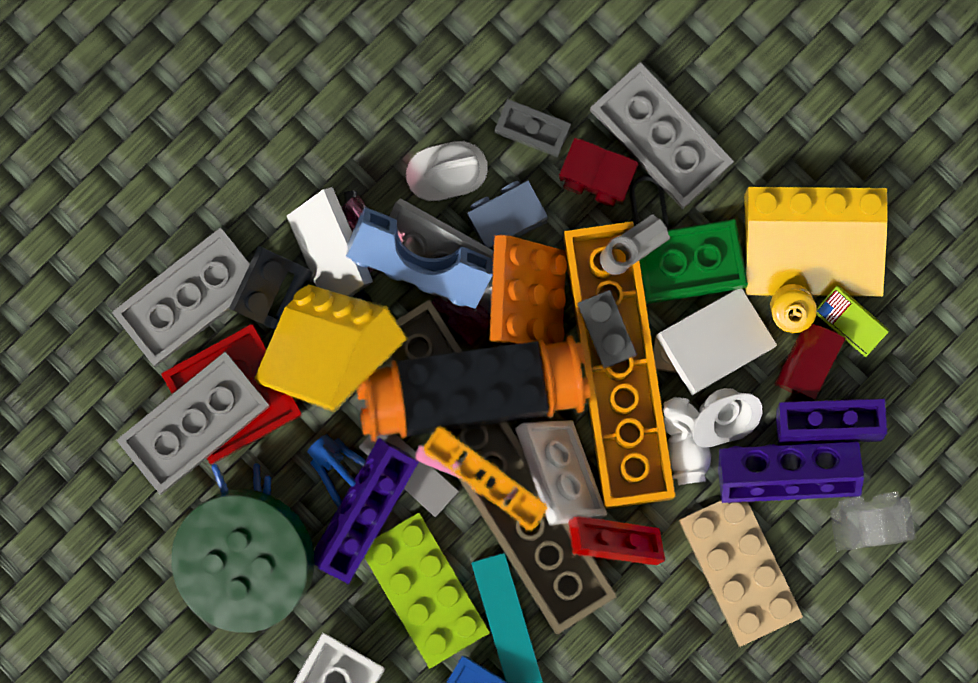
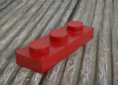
M575 516L568 521L573 554L650 565H659L665 561L660 528Z

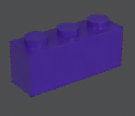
M885 399L779 402L776 410L778 445L821 444L837 441L882 442L887 434Z

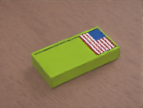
M839 285L817 307L816 315L839 335L845 337V340L865 357L870 354L890 331Z

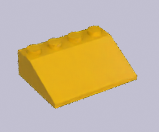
M748 187L745 192V272L748 283L747 288H745L746 296H773L779 288L789 284H797L808 289L812 296H828L839 285L851 297H883L887 239V188Z
M307 285L297 291L294 299L284 308L254 379L260 385L334 411L407 338L386 307Z

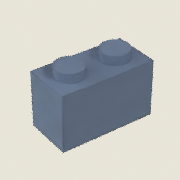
M519 181L512 182L501 189L502 195L491 201L489 197L482 198L470 206L472 211L467 213L468 220L482 245L494 251V237L496 235H509L519 238L547 223L548 216L529 181L520 184Z

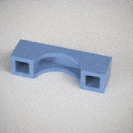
M364 207L348 242L346 257L352 259L355 264L382 271L393 280H404L412 283L423 292L437 293L447 297L458 306H469L476 309L493 275L492 258L463 246L442 258H424L412 253L403 245L399 238L397 220Z

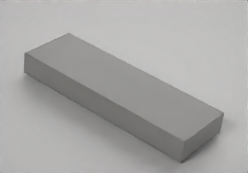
M396 433L377 436L376 442L380 437L408 452L416 459V452ZM369 435L359 448L369 456L376 442H372ZM421 462L418 463L404 488L435 518L459 493L433 467Z

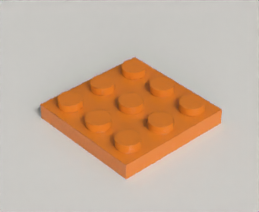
M496 235L494 237L490 341L508 345L536 342L538 340H543L544 344L563 342L565 335L563 318L564 306L566 304L565 273L567 271L565 250L509 235Z

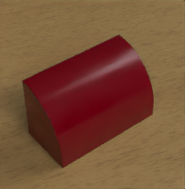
M812 324L808 329L799 333L774 385L806 401H814L846 338L824 327Z

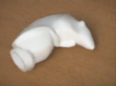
M673 397L663 403L665 432L671 435L667 445L670 465L674 473L672 478H677L678 485L706 481L705 474L711 463L710 448L698 446L692 438V429L700 413L688 403V399Z

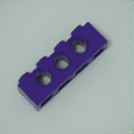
M380 437L378 438L355 478L356 485L351 486L314 549V564L320 570L347 584L350 583L419 463L408 452Z
M837 441L827 444L801 443L786 446L769 444L763 447L743 448L733 446L719 449L718 474L722 503L856 497L862 494L864 473L859 442Z

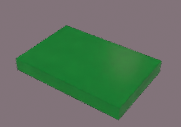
M736 219L667 230L670 239L639 260L646 304L742 289L748 286Z

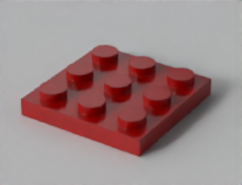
M253 324L161 373L170 392L174 394L226 352L269 404L270 407L207 458L210 465L221 461L302 416L293 396L260 385L254 379L267 349Z

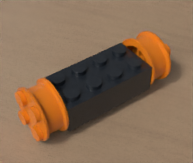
M570 335L567 336L566 342L544 344L543 340H538L536 342L397 361V364L395 360H391L390 366L377 368L356 389L358 400H365L366 408L361 409L360 414L363 435L370 434L371 441L376 442L377 436L400 433L401 437L405 438L407 436L435 433L438 427L449 431L541 418L546 415L552 417L554 411L576 408L577 412L581 413L583 412L586 398H590L588 378L582 377L581 364L585 362L583 345L581 342L575 343L573 336Z

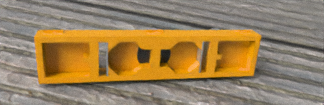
M438 427L422 449L425 451L424 454L432 460H437L471 485L472 489L477 493L483 494L516 518L527 530H533L548 510L547 503L540 498L537 499L500 472L499 468L494 464L488 463L451 436L452 433L445 428ZM464 450L468 453L457 468H452ZM515 488L519 490L510 504L505 507L504 503Z

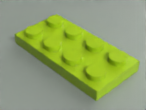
M420 513L415 514L374 539L364 558L429 669L490 633Z

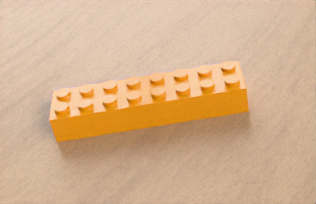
M633 221L564 231L563 237L578 339L582 343L585 362L582 363L584 377L588 378L590 387V398L587 399L602 500L605 509L673 500L675 498L640 262H636L619 275L607 273L600 263V255L603 249L614 238L633 228ZM612 249L613 258L620 263H625V254L619 249ZM610 290L637 355L603 369L577 303Z

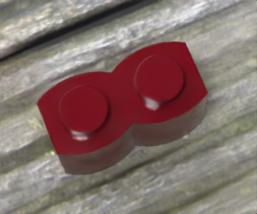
M574 138L559 174V180L564 182L563 187L573 193L582 194L583 191L595 194V200L610 207H614L615 203L623 205L637 171L638 162L587 141Z

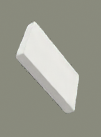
M333 187L323 189L287 215L308 268L315 272L313 279L317 287L351 297L373 282L367 267H361L355 264L352 259L346 257L352 231Z
M737 289L656 335V338L691 395L696 394L777 346L743 289Z
M573 420L522 423L515 428L540 499L547 503L549 507L546 511V516L550 525L568 523L575 516L602 519L607 516Z

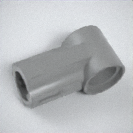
M651 214L621 236L614 238L601 252L600 263L602 268L612 275L624 273L630 266L670 239L666 226L659 218ZM612 249L621 250L626 256V262L620 263L616 261L612 256Z

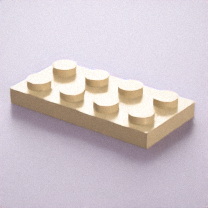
M719 501L679 520L738 647L803 617L748 502L722 503V501Z

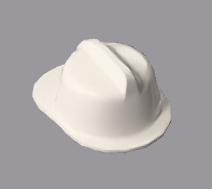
M465 141L445 143L418 152L409 162L406 170V181L410 190L415 195L427 201H440L465 195L477 190L484 183L488 173L487 161L483 152L471 143Z
M730 388L716 390L700 406V414L696 418L692 429L694 442L698 446L706 448L744 438L760 422L762 416L761 402L750 393H739Z

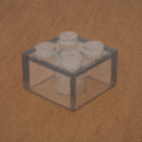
M899 492L878 494L873 497V502L864 503V496L842 499L843 501H838V507L830 510L836 552L915 540L909 497L899 498Z

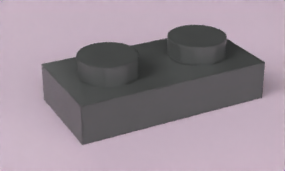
M507 99L494 131L496 134L559 157L571 124Z
M610 290L577 303L603 369L637 355Z

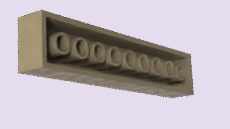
M428 300L395 321L407 339L385 362L387 366H390L391 360H395L397 364V361L457 353L462 352L431 301ZM507 422L449 430L452 433L451 436L488 463L494 464L499 468L500 472L534 497L540 498L522 446ZM464 450L457 461L461 462L468 452ZM458 478L556 635L617 597L591 556L573 554L568 523L550 525L545 513L533 530H527L520 524V521L483 494L477 493L463 479ZM508 498L504 506L507 507L512 500Z

